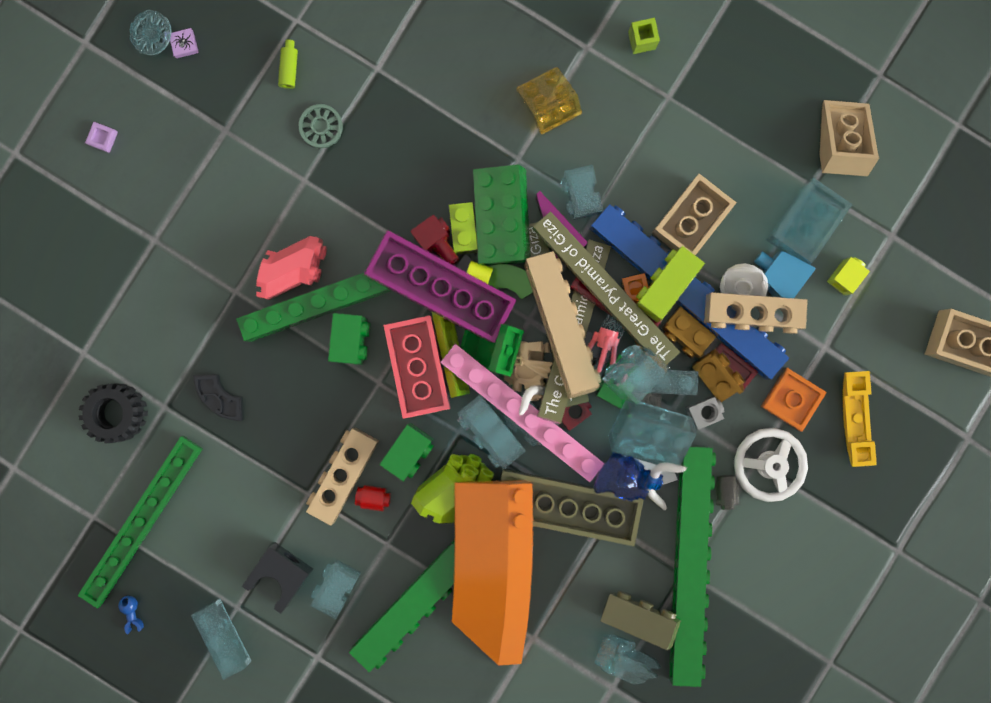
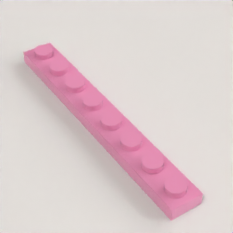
M456 344L440 362L587 481L591 482L603 467L604 463L555 423L538 418V410L530 403L526 412L523 415H519L522 397Z

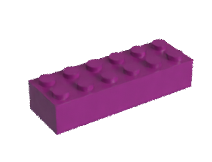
M388 230L385 232L363 274L365 277L495 343L501 324L505 323L516 302V299Z

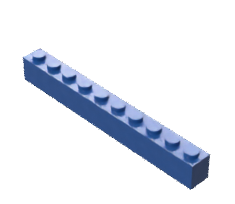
M609 204L589 229L607 245L611 246L614 251L641 274L645 273L646 278L653 282L650 277L658 267L664 268L667 264L664 259L670 251L666 253L660 247L661 243L656 238L646 236L642 232L643 228L637 222H630L625 218L626 214L621 208L616 205L613 207ZM695 276L675 303L705 326L731 351L757 370L758 374L764 379H772L789 359L785 354L786 350L776 342L773 344L767 339L768 334L759 331V327L755 329L753 326H750V330H736L735 325L726 324V328H711V323H704L706 294L713 293L715 290L707 282L701 283ZM728 306L726 313L728 317L733 319L736 316V312L731 308L732 306Z

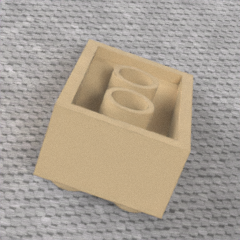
M824 100L822 103L820 137L822 173L868 176L879 160L870 105L866 103Z

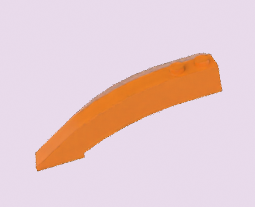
M527 480L454 482L455 553L451 622L498 666L521 664L528 625L532 575V483Z

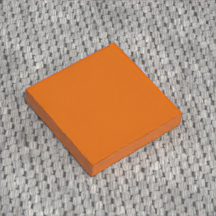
M786 367L761 407L798 431L803 432L827 392Z

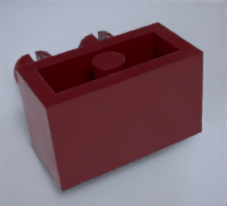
M433 214L410 231L414 239L425 251L429 253L437 252L442 260L451 265H455L459 261L458 256L449 245L448 233H450V230L442 217L437 219Z

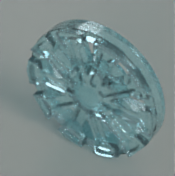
M146 10L143 13H139L135 16V20L130 26V41L139 52L146 55H156L162 52L170 41V23L163 14L157 11Z

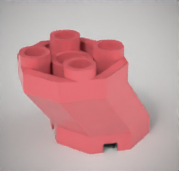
M309 236L279 252L267 250L266 255L270 257L268 259L263 258L256 281V286L261 287V292L256 291V297L271 300L301 284L312 286L313 282L318 283L321 277L320 261L325 259L327 246H323V240Z

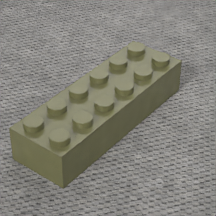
M502 468L500 481L527 480L532 483L533 526L635 546L644 501L642 497Z

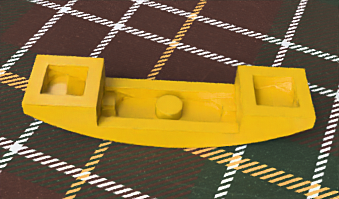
M870 371L844 373L843 420L847 450L852 467L877 465L875 442L871 440L868 395H871Z

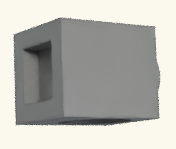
M708 397L684 407L693 429L696 430L724 419L722 415L725 412L721 401L719 399L716 400L715 397ZM704 406H709L711 409V415L707 419L701 415V410Z

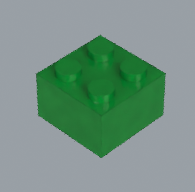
M333 313L328 361L363 365V361L368 359L369 347L365 346L366 337H370L371 323H368L367 318L358 315Z
M407 424L380 463V466L402 481L407 477L411 479L421 466L417 463L421 457L425 459L434 447L431 444L434 438L414 424Z

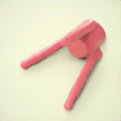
M600 327L599 332L594 331L588 346L592 350L598 341L597 346L603 348L597 368L599 373L602 371L608 350L611 351L608 385L612 386L617 346L620 340L617 339L619 333Z

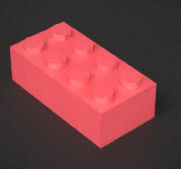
M425 316L384 325L403 419L450 409L451 406L442 363H440L441 358L432 317Z

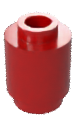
M364 485L357 488L355 505L360 506L361 509L384 511L385 507H389L391 493H387V488Z

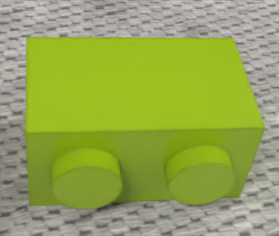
M473 202L449 205L454 252L456 255L478 253Z

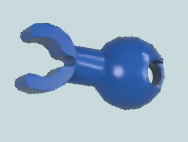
M133 596L123 597L118 604L120 612L126 615L127 623L124 627L126 634L132 631L131 623L136 625L137 631H141L144 627L142 620L136 617L135 611L138 602Z

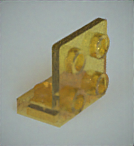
M558 67L517 87L519 94L533 113L537 129L541 135L582 114L577 93Z

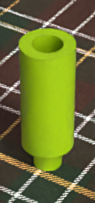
M285 40V47L281 48L278 86L286 89L295 88L298 50L294 48L295 41Z

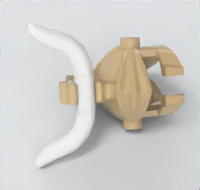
M521 341L511 377L504 375V380L509 385H512V390L521 392L522 384L526 389L521 400L519 415H523L526 412L530 401H538L543 397L545 390L543 379L548 378V373L551 371L550 366L553 363L543 361L544 353H550L549 342L543 344L542 341L531 343Z

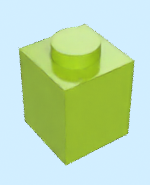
M655 18L631 23L628 34L633 54L656 50L660 38Z

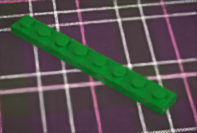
M185 436L179 438L79 592L78 596L96 608L101 607L203 449Z

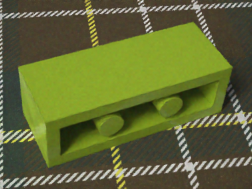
M681 246L677 251L675 249L670 251L664 259L667 262L664 268L658 267L650 277L653 280L648 288L644 286L636 296L639 299L636 305L657 323L665 317L705 264L684 246Z

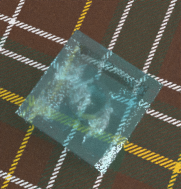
M633 345L627 347L622 352V358L616 364L614 363L606 369L602 381L621 399L637 405L670 368L650 348Z

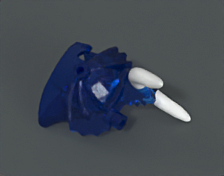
M612 449V455L602 466L594 482V492L597 494L612 492L615 497L623 501L638 500L639 497L645 500L648 495L654 503L663 510H666L667 506L664 500L655 491L656 489L660 490L663 485V475L661 473L664 471L679 473L684 472L687 468L665 462L657 464L652 470H645V466L633 456L625 457L622 455L623 451Z

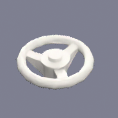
M777 428L759 429L746 436L738 446L734 458L735 476L742 489L753 498L765 502L783 501L794 495L804 483L808 471L807 454L800 441L789 432ZM767 437L782 439L775 451H765L758 459L744 458L746 451L754 442ZM792 446L798 456L799 469L795 480L787 487L785 476L789 470L787 457ZM744 467L757 469L761 476L773 479L778 492L767 493L756 489L745 476Z

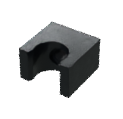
M275 542L267 549L242 587L250 591L263 577L276 579L282 588V595L275 604L274 609L281 614L292 601L313 568Z

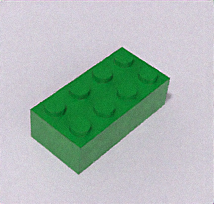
M519 164L473 169L478 264L492 266L497 264L525 263L526 259L531 258L526 169Z

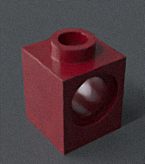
M589 402L578 404L581 413L577 418L570 417L568 413L570 407L565 408L562 423L568 431L592 415L589 411L592 408Z

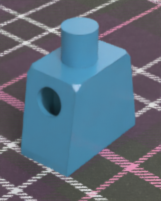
M762 251L754 260V263L763 269V273L767 277V291L773 297L794 299L816 269L812 265L784 251L776 253L773 258Z

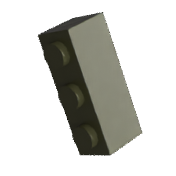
M623 591L609 595L601 622L665 650L672 648L681 623L680 619L675 618V613L665 609L662 612L653 609L654 605L644 600H640V602L631 599L632 596Z

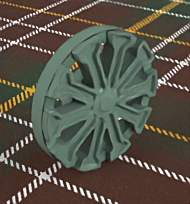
M316 104L310 106L300 117V135L312 147L328 148L337 143L342 134V119L338 112L328 105ZM325 109L324 115L321 116L320 111ZM312 111L316 112L315 118L311 115ZM330 113H333L334 116L328 119ZM308 118L311 120V123L304 122V119ZM338 121L337 126L331 125L332 123ZM304 128H311V130H309V131H307V132H304L303 129H304ZM329 130L338 132L336 135H333ZM313 134H315L314 137H313V139H312L311 141L308 140V138H309L310 136H312ZM325 134L331 138V141L327 142ZM321 136L322 143L317 144L318 139Z

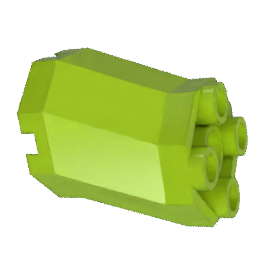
M452 454L446 465L418 487L411 504L421 516L427 518L428 514L433 516V521L436 523H454V482L491 481L494 473L481 462V458L477 455Z

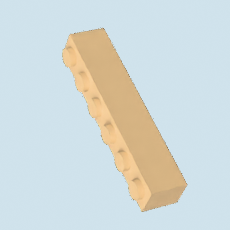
M554 251L526 259L524 267L568 399L596 391L599 383H601L600 375L597 369H593L591 363L593 360L592 351L589 346L586 347L583 339L585 338V331L582 324H578L576 304L570 301L568 295L570 287L568 281L563 280L561 260L555 257Z

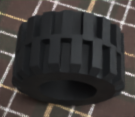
M126 384L99 385L96 389L88 391L90 396H84L82 399L85 404L79 406V410L82 411V415H79V420L84 421L81 427L83 430L88 429L87 435L90 438L96 437L95 441L116 443L132 439L134 434L141 432L139 427L145 426L146 421L143 420V416H148V411H144L143 407L147 406L146 401H141L140 399L143 397L141 393H135L136 389L127 387ZM112 399L116 400L123 410L122 420L116 427L107 422L104 414L106 405Z

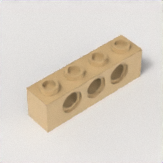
M709 293L706 294L704 323H711V328H726L727 324L735 325L736 330H750V326L759 327V331L773 332L774 328L783 329L782 333L797 334L798 330L806 329L808 300ZM728 306H733L736 310V316L733 319L728 317L726 313ZM753 307L757 308L760 312L758 320H754L751 317L750 312ZM777 309L781 310L784 316L781 322L777 321L774 316Z
M352 428L351 431L347 430L340 441L343 443L342 448L339 452L335 451L329 461L332 464L328 473L323 472L318 481V484L321 485L317 493L312 492L306 503L309 506L306 511L307 513L330 526L335 523L379 443V440L357 428ZM349 448H354L358 451L357 460L353 461L348 458L347 451ZM337 469L346 471L347 478L345 481L337 479ZM328 489L335 493V500L332 502L326 500L324 496L325 491Z

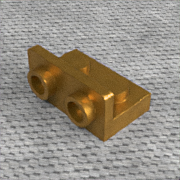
M679 307L661 328L665 331L664 335L672 343L677 341L683 346L682 351L690 358L694 356L701 358L704 355L703 352L716 338L712 332L682 307Z
M714 349L692 364V368L716 399H719L722 403L735 393L741 394L744 392L743 383L745 381L738 371L733 372L729 367L730 361L724 353L719 354Z

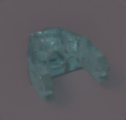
M612 634L603 637L595 664L600 666L602 671L634 685L645 683V679L657 678L658 675L652 672L651 668H661L655 658L634 650L635 642Z

